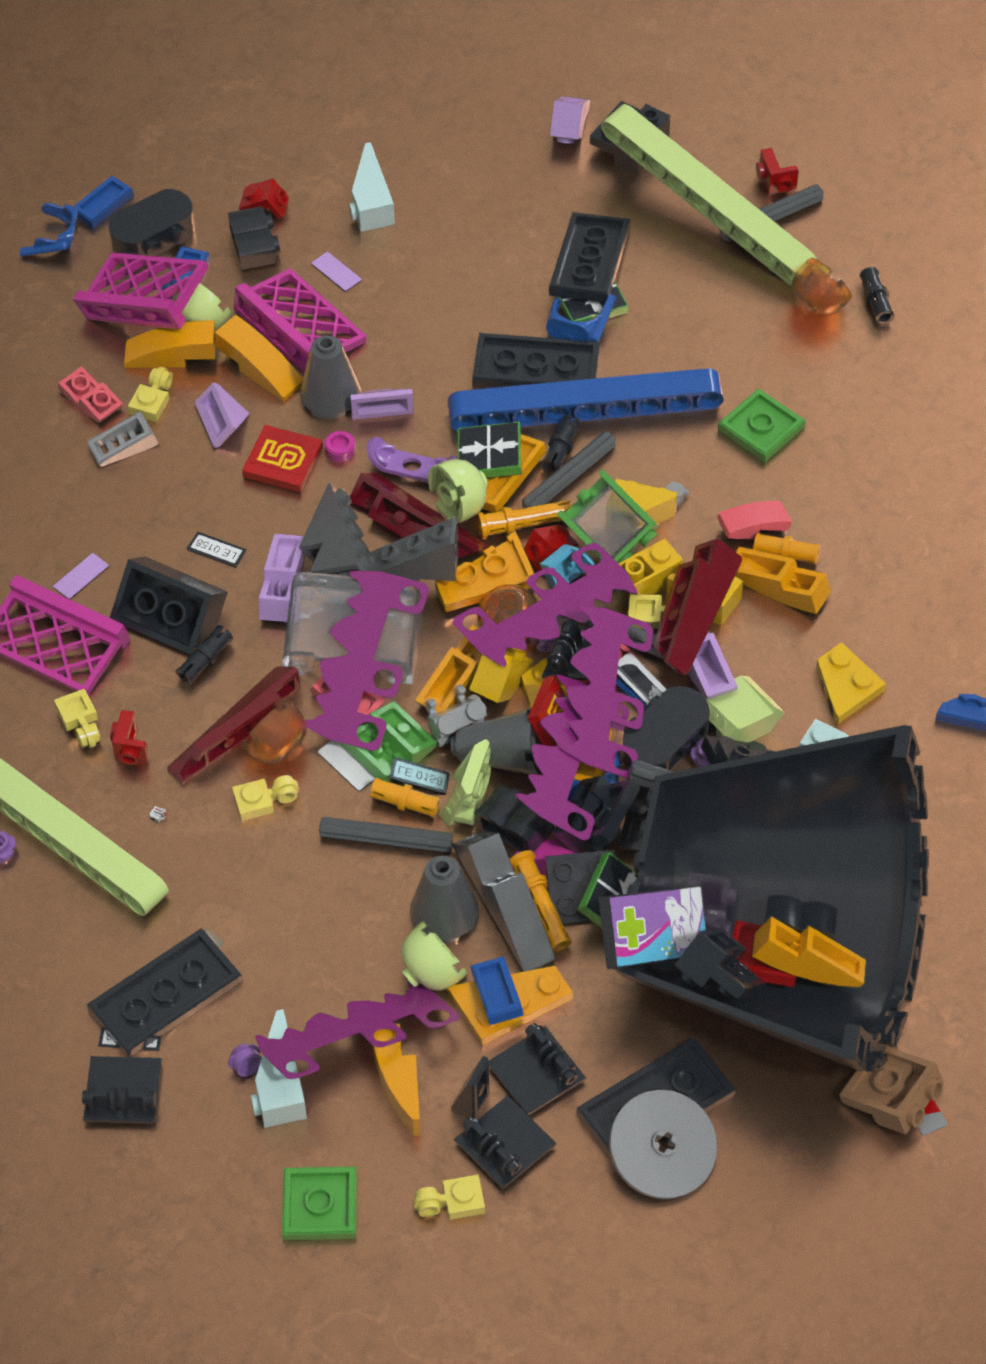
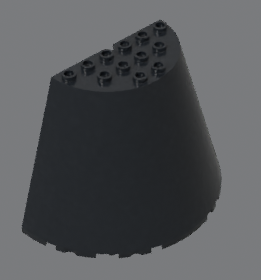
M902 725L655 776L653 789H649L647 793V818L642 821L640 827V837L642 840L640 852H636L633 862L634 871L639 873L637 881H633V884H630L627 889V894L701 885L706 930L721 927L731 936L733 935L736 920L763 925L768 896L786 895L796 898L803 903L817 901L830 904L838 909L834 941L866 960L864 984L860 988L821 983L796 976L794 987L766 982L758 994L737 1000L736 998L730 999L723 995L716 988L717 984L704 988L700 986L696 988L688 984L681 977L682 971L675 966L678 960L615 969L617 973L624 978L852 1069L874 1072L876 1068H881L888 1061V1053H884L888 1045H897L901 1036L902 1026L906 1023L908 1012L900 1011L901 1007L904 1004V1000H912L926 920V914H919L920 906H922V896H928L927 872L929 849H926L927 836H922L920 819L928 818L927 794L924 788L923 766L915 765L916 756L920 755V750L912 726Z

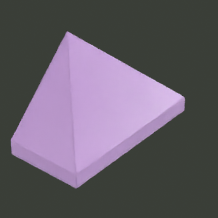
M215 382L194 402L213 447L219 448L250 414Z
M375 389L350 395L352 420L414 414L412 389Z

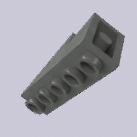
M328 483L299 546L304 554L313 562L309 573L327 593L360 588L359 581L350 576L349 572L376 570L374 564L367 556L370 551L361 539L364 534L355 522L358 517L350 506L352 503L350 496L342 487L336 490L331 483Z
M457 518L448 519L373 550L367 556L374 564L375 571L419 582L420 579L456 581L458 563ZM413 586L405 587L400 592V597L418 598L419 590ZM362 588L336 591L333 594L358 595L362 593Z
M481 831L453 843L454 850L523 972L538 969L544 964L555 960V955L523 873L513 871L500 834Z

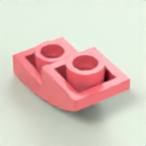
M82 366L58 383V389L75 406L98 423L123 406L121 400L104 382L98 384Z
M761 501L739 505L718 513L717 516L727 538L737 540L755 539L756 534L760 530L788 531L792 523L781 501Z

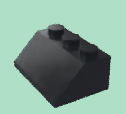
M146 556L132 558L127 561L110 618L130 629L192 655L195 645L197 643L202 644L218 623L228 592Z

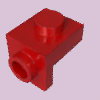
M772 148L760 150V162L756 163V173L758 179L763 180L768 194L772 195L796 190L799 174L797 166L780 168Z
M274 178L245 187L239 209L244 210L263 206L264 210L270 209L275 217L280 219L284 217L289 196Z
M560 525L533 529L524 547V551L529 562L540 571L542 570L540 563L561 546L568 544L578 547L579 543L570 536L567 529Z
M121 710L118 722H113L110 740L113 746L115 761L127 765H147L149 761L147 744L145 741L135 740L138 729L134 711Z

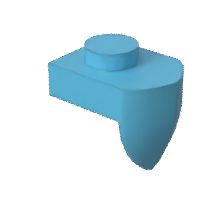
M568 544L561 546L540 563L542 569L547 567L554 568L568 583H571L579 575L586 574L571 557L579 548ZM584 552L581 555L583 563L595 565L587 553ZM545 575L550 588L553 589L557 585L556 578L552 575Z

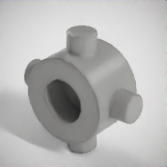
M672 481L666 487L670 491L677 492V506L683 502L684 496L689 495L688 489H684V486L678 482Z

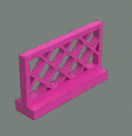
M111 252L88 291L78 290L73 301L87 320L181 329L186 321L182 311L209 266L202 260ZM117 263L126 265L111 273ZM143 266L149 267L146 270L138 273L137 275H134L133 273L134 271L138 270ZM167 268H172V270L168 273L160 276L159 278L157 277V274ZM191 270H194L192 275L181 280L180 276ZM127 275L130 276L129 279L116 286V281ZM153 277V281L139 288V283ZM174 279L177 280V283L164 290L162 289L163 285ZM111 285V289L100 293L101 289ZM134 287L135 291L128 295H121V293ZM156 289L159 292L152 297H143ZM181 291L175 302L172 299H167Z
M291 268L252 287H249L246 283L235 287L233 310L303 373L305 372L311 345L316 338L320 337L315 335V330L333 332L334 337H336L337 332L350 334L353 338L349 340L338 338L345 352L366 343L367 335ZM290 281L297 289L279 287V285ZM269 294L274 295L273 300L262 299L259 295ZM277 296L295 298V302L277 301ZM298 300H312L316 305L298 304ZM276 310L293 312L292 317L281 316ZM296 313L314 315V319L296 318ZM317 316L331 317L335 323L317 321ZM295 327L312 329L311 334H303Z
M15 575L9 584L11 591L0 606V631L8 629L10 641L0 643V656L75 692L85 689L89 696L119 648L124 650L131 640L125 626ZM15 602L26 607L27 615L10 620L8 613ZM45 617L53 619V628L40 632L36 631L35 620ZM30 622L32 634L15 639L12 627ZM70 630L80 632L82 640L66 645L63 644L61 633ZM57 635L60 647L42 652L39 640ZM35 642L36 654L22 657L18 654V646ZM100 642L109 646L103 655L91 658L88 646ZM84 647L87 659L69 665L66 653ZM62 654L63 667L53 670L45 667L44 659ZM89 667L90 676L84 685L73 681L71 672Z

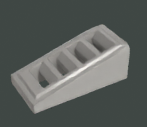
M140 411L87 441V444L99 466L103 467L151 449L158 445L159 442ZM130 436L131 439L126 442L124 438ZM118 440L120 446L115 448L112 442ZM106 445L109 450V452L105 454L101 449V446Z

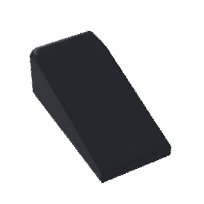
M482 1056L465 1080L451 1105L453 1112L466 1118L473 1116L476 1119L490 1093L488 1057Z

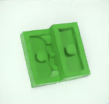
M395 701L369 714L386 722V730L379 749L371 751L340 743L375 778L377 777L387 782L394 780L390 778L394 757L418 763L437 746V741ZM367 722L358 727L357 736L363 742H372L378 736V728L374 723Z

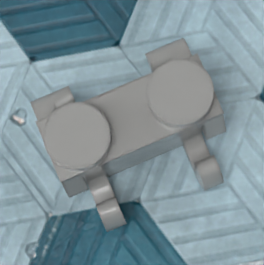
M461 684L454 687V692L459 702L454 706L437 713L435 709L437 706L436 701L433 698L425 701L426 709L429 713L427 717L430 722L427 725L433 738L437 741V747H442L451 742L448 734H452L454 731L470 723L473 725L484 722V717L487 716L486 706L480 697L473 694L467 700L464 696L466 689Z

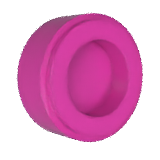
M333 432L324 441L325 454L332 461H347L356 452L355 439L348 432Z

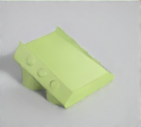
M739 676L734 678L738 686L736 691L706 700L710 710L708 723H712L716 727V737L727 736L736 741L749 743L770 733L785 712L749 676Z
M487 739L474 745L452 775L455 779L448 802L438 814L448 826L460 823L474 825L476 821L474 812L482 805L491 775V765H488L491 747H489L490 742Z

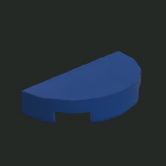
M960 694L958 698L941 704L936 713L935 720L986 731V698L976 694Z

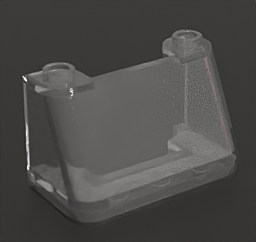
M301 572L293 576L282 666L295 667L299 671V675H304L314 669L315 660L321 661L323 659L344 656L348 653L347 649L334 639L329 632L341 619L357 612L346 601L362 593V588L358 584L359 581L351 576ZM408 586L400 592V600L406 606H414L421 599V593L416 587ZM389 608L373 660L399 666L403 671L400 684H413L423 614L422 612L412 614ZM386 669L379 671L386 681L394 684L395 677L391 671Z

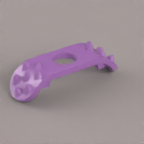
M380 437L370 438L367 443L368 458L377 469L427 483L429 470L432 466L446 460L458 459L455 455L447 459L443 457L433 459L396 450L395 446L386 444ZM406 462H417L421 467L411 471L405 469L403 465Z

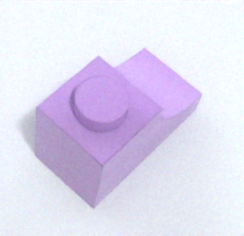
M564 96L556 99L553 107L550 136H556L558 142L571 144L574 143L575 139L579 140L582 138L590 100Z

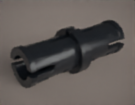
M876 267L863 269L860 273V279H862L866 290V302L871 305L877 323H889L893 320L895 314L888 300V289L882 284Z
M572 415L562 417L557 433L553 434L548 442L550 448L541 462V467L544 471H547L552 462L553 466L549 472L550 474H553L561 467L565 456L571 453L574 446L572 441L580 429L581 423L575 417L570 427L569 423Z
M217 625L215 630L202 644L197 643L195 645L193 654L175 671L180 680L183 681L187 677L185 683L192 685L194 680L207 666H212L216 662V656L233 640V636L228 629L222 633L224 626Z

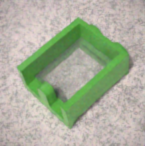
M602 469L598 473L601 478L589 490L583 489L577 495L578 500L566 512L561 510L557 515L587 545L590 543L599 544L617 563H620L633 556V553L641 545L645 548L651 544L658 536L655 531L659 526ZM592 550L602 560L601 554Z

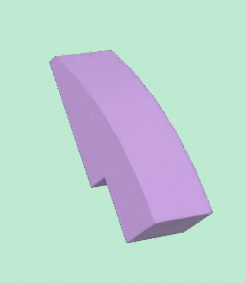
M274 534L264 567V582L259 596V620L292 621L304 560V552L299 546L304 536Z
M708 631L688 673L706 700L738 689L714 633H709Z

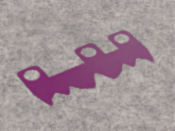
M590 543L575 551L571 556L572 560L587 574L586 576L569 584L554 568H544L529 576L526 580L528 586L542 600L498 624L479 607H473L453 619V624L480 653L499 665L506 667V660L504 658L506 649L525 650L527 648L525 637L539 640L558 638L560 636L557 623L558 615L585 623L589 620L588 615L583 613L578 606L594 607V599L610 603L613 589H625L634 594H637V589L628 573L599 544ZM595 550L601 554L602 560L596 565H587L582 562L581 555L585 551ZM541 575H552L556 578L557 585L553 589L543 590L536 585V580ZM475 614L482 617L484 624L477 630H468L462 624L463 619L468 615Z
M351 571L349 574L352 578L359 581L358 584L362 588V593L347 599L346 602L357 612L341 619L329 632L334 639L347 649L348 653L344 656L320 661L322 678L331 689V692L316 696V700L324 713L315 719L304 720L301 723L327 739L375 751L381 746L386 730V722L381 718L359 713L357 710L363 691L392 698L399 689L403 676L402 669L396 665L373 660L389 608L412 614L421 613L429 588L423 582L381 571ZM413 586L420 591L421 599L416 605L406 606L401 602L400 592L405 587ZM383 669L391 671L395 677L393 686L387 690L377 688L373 681L374 675ZM364 722L374 723L378 728L377 738L369 743L361 741L357 736V729Z
M581 605L578 606L579 609L588 615L589 620L593 623V627L581 631V635L592 645L579 650L570 662L589 679L590 684L567 688V695L571 705L581 716L582 720L569 722L570 727L579 739L572 742V744H562L559 747L587 765L631 779L629 777L630 769L625 771L618 769L613 764L612 756L616 751H624L630 756L633 763L634 760H638V754L630 747L609 741L610 726L612 721L632 729L641 728L644 705L638 699L615 692L620 646L623 644L643 652H648L652 645L653 628L644 621L607 608ZM638 625L645 630L647 639L644 643L638 644L629 638L628 628L630 626ZM630 702L636 707L638 715L634 721H627L620 716L618 711L620 703Z
M557 675L558 679L566 686V690L569 687L588 685L562 675ZM568 696L556 698L555 701L563 709L564 713H552L540 721L542 727L556 741L557 746L532 745L534 761L543 776L529 775L536 793H530L529 795L517 793L515 795L541 818L581 840H588L594 826V817L589 812L567 801L580 760L559 747L562 744H572V742L579 739L570 727L569 722L582 720V718L572 707ZM620 703L618 708L622 713V718L628 720L629 710ZM611 721L610 727L615 730L622 731L625 729L624 725ZM616 752L612 756L613 763L616 757ZM577 812L586 819L587 828L584 831H576L569 825L567 818L570 813Z
M409 981L408 986L410 989L406 995L386 993L384 996L385 1003L369 1000L348 1002L347 1019H339L325 1013H317L307 1021L303 1032L287 1028L282 1039H268L262 1035H256L255 1038L262 1054L287 1079H297L314 1073L320 1068L306 1053L310 1050L361 1033L373 1046L379 1048L400 1042L407 1037L406 1033L393 1022L394 1020L414 1014L427 1027L438 1028L457 1021L460 1016L436 993L421 985L414 987ZM433 1010H444L450 1015L443 1022H432L426 1017ZM380 1029H391L397 1034L390 1041H378L373 1037V1034ZM294 1060H303L309 1064V1068L301 1073H292L286 1069V1065Z

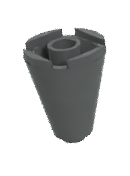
M330 335L320 336L313 341L300 387L301 404L304 408L306 406L311 410V414L324 419L341 418L346 415V411L351 409L350 395L361 393V387L341 341Z
M531 708L458 729L456 736L451 738L453 756H457L458 760L463 762L474 745L487 739L490 742L489 747H491L488 764L491 765V768L528 775H540L541 771L534 761L532 745H542L528 720Z
M437 856L426 864L411 901L410 917L415 927L421 921L428 925L423 930L427 935L430 932L435 933L443 943H453L459 940L460 936L467 932L469 934L474 929L478 920L479 907L477 899L457 861L449 856Z

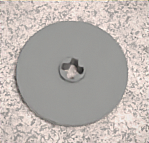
M652 1090L634 1097L618 1112L611 1126L609 1148L617 1172L630 1187L648 1197L675 1199L691 1193L707 1179L715 1164L717 1139L711 1120L696 1102L678 1092ZM665 1136L668 1138L667 1145L671 1149H666L662 1153L658 1150L659 1143L655 1139L660 1140Z

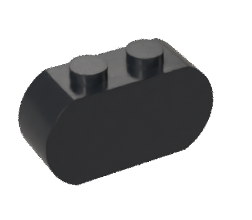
M163 189L114 213L109 220L113 252L157 256L190 239L195 232L193 206L190 198L181 191Z
M676 686L668 688L660 697L656 695L649 701L643 712L641 728L632 729L625 726L623 730V745L634 749L638 754V760L672 771L691 752L696 742L708 735L710 710L706 699L699 692L688 687ZM633 717L629 721H634L637 717ZM623 751L624 764L627 769H630L632 765L631 758Z

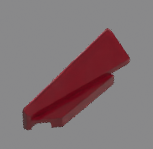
M360 473L350 494L353 504L370 510L368 517L403 538L446 521L440 513L378 473ZM457 525L458 558L482 552L489 547L488 544Z
M719 538L696 545L693 560L678 565L653 646L665 658L664 662L680 675H687L742 563V557Z
M275 667L167 766L170 774L181 785H184L283 716L282 702L301 690L299 671L295 667Z

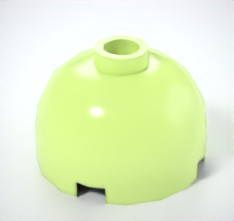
M200 283L182 311L186 319L185 322L214 320L216 330L227 322L232 313L228 307L223 312L218 307L221 300ZM181 291L172 296V300L174 302L177 300Z
M450 459L430 468L428 474L430 493L436 491L439 501L435 502V505L444 519L457 518V523H462L478 514L484 507L487 495L486 488L488 487L487 478L473 464L466 460Z
M421 921L405 937L401 946V958L406 966L402 973L414 987L421 983L429 990H446L461 981L468 974V971L465 968L460 971L456 969L454 965H457L460 961L435 933L430 932L427 935L423 931L428 925Z

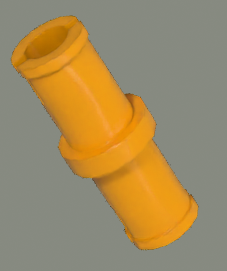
M757 533L753 550L817 564L820 544L793 540L792 536L779 538Z
M377 777L371 787V799L396 805L397 809L401 811L409 809L432 818L435 817L439 807L437 803L440 802V797L412 790L413 786L405 784L403 787L380 780Z

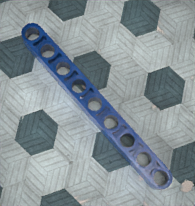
M705 368L464 390L451 394L447 402L450 425L453 430L458 432V428L519 421L521 427L561 424L562 417L565 415H572L570 421L572 423L575 417L580 422L711 410L719 407L723 403L724 397L719 373L714 369Z

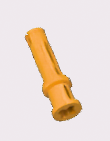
M568 499L523 509L512 510L511 508L503 507L498 512L487 514L479 512L475 515L477 533L480 540H486L487 536L505 533L508 536L517 529L563 521L557 514L561 510L566 512L572 504Z
M531 850L522 851L509 859L514 872L523 873L553 952L562 951L572 944V940L566 932L558 912L546 890L548 881L545 875L540 874L534 862L536 859L534 852Z

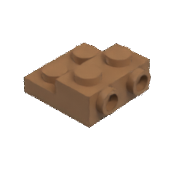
M887 1046L884 1053H888V1061L881 1068H876L874 1072L857 1070L839 1095L843 1104L872 1114L876 1124L906 1135L912 1126L919 1127L925 1116L924 1108L930 1100L936 1101L940 1098L944 1089V1081L936 1063Z

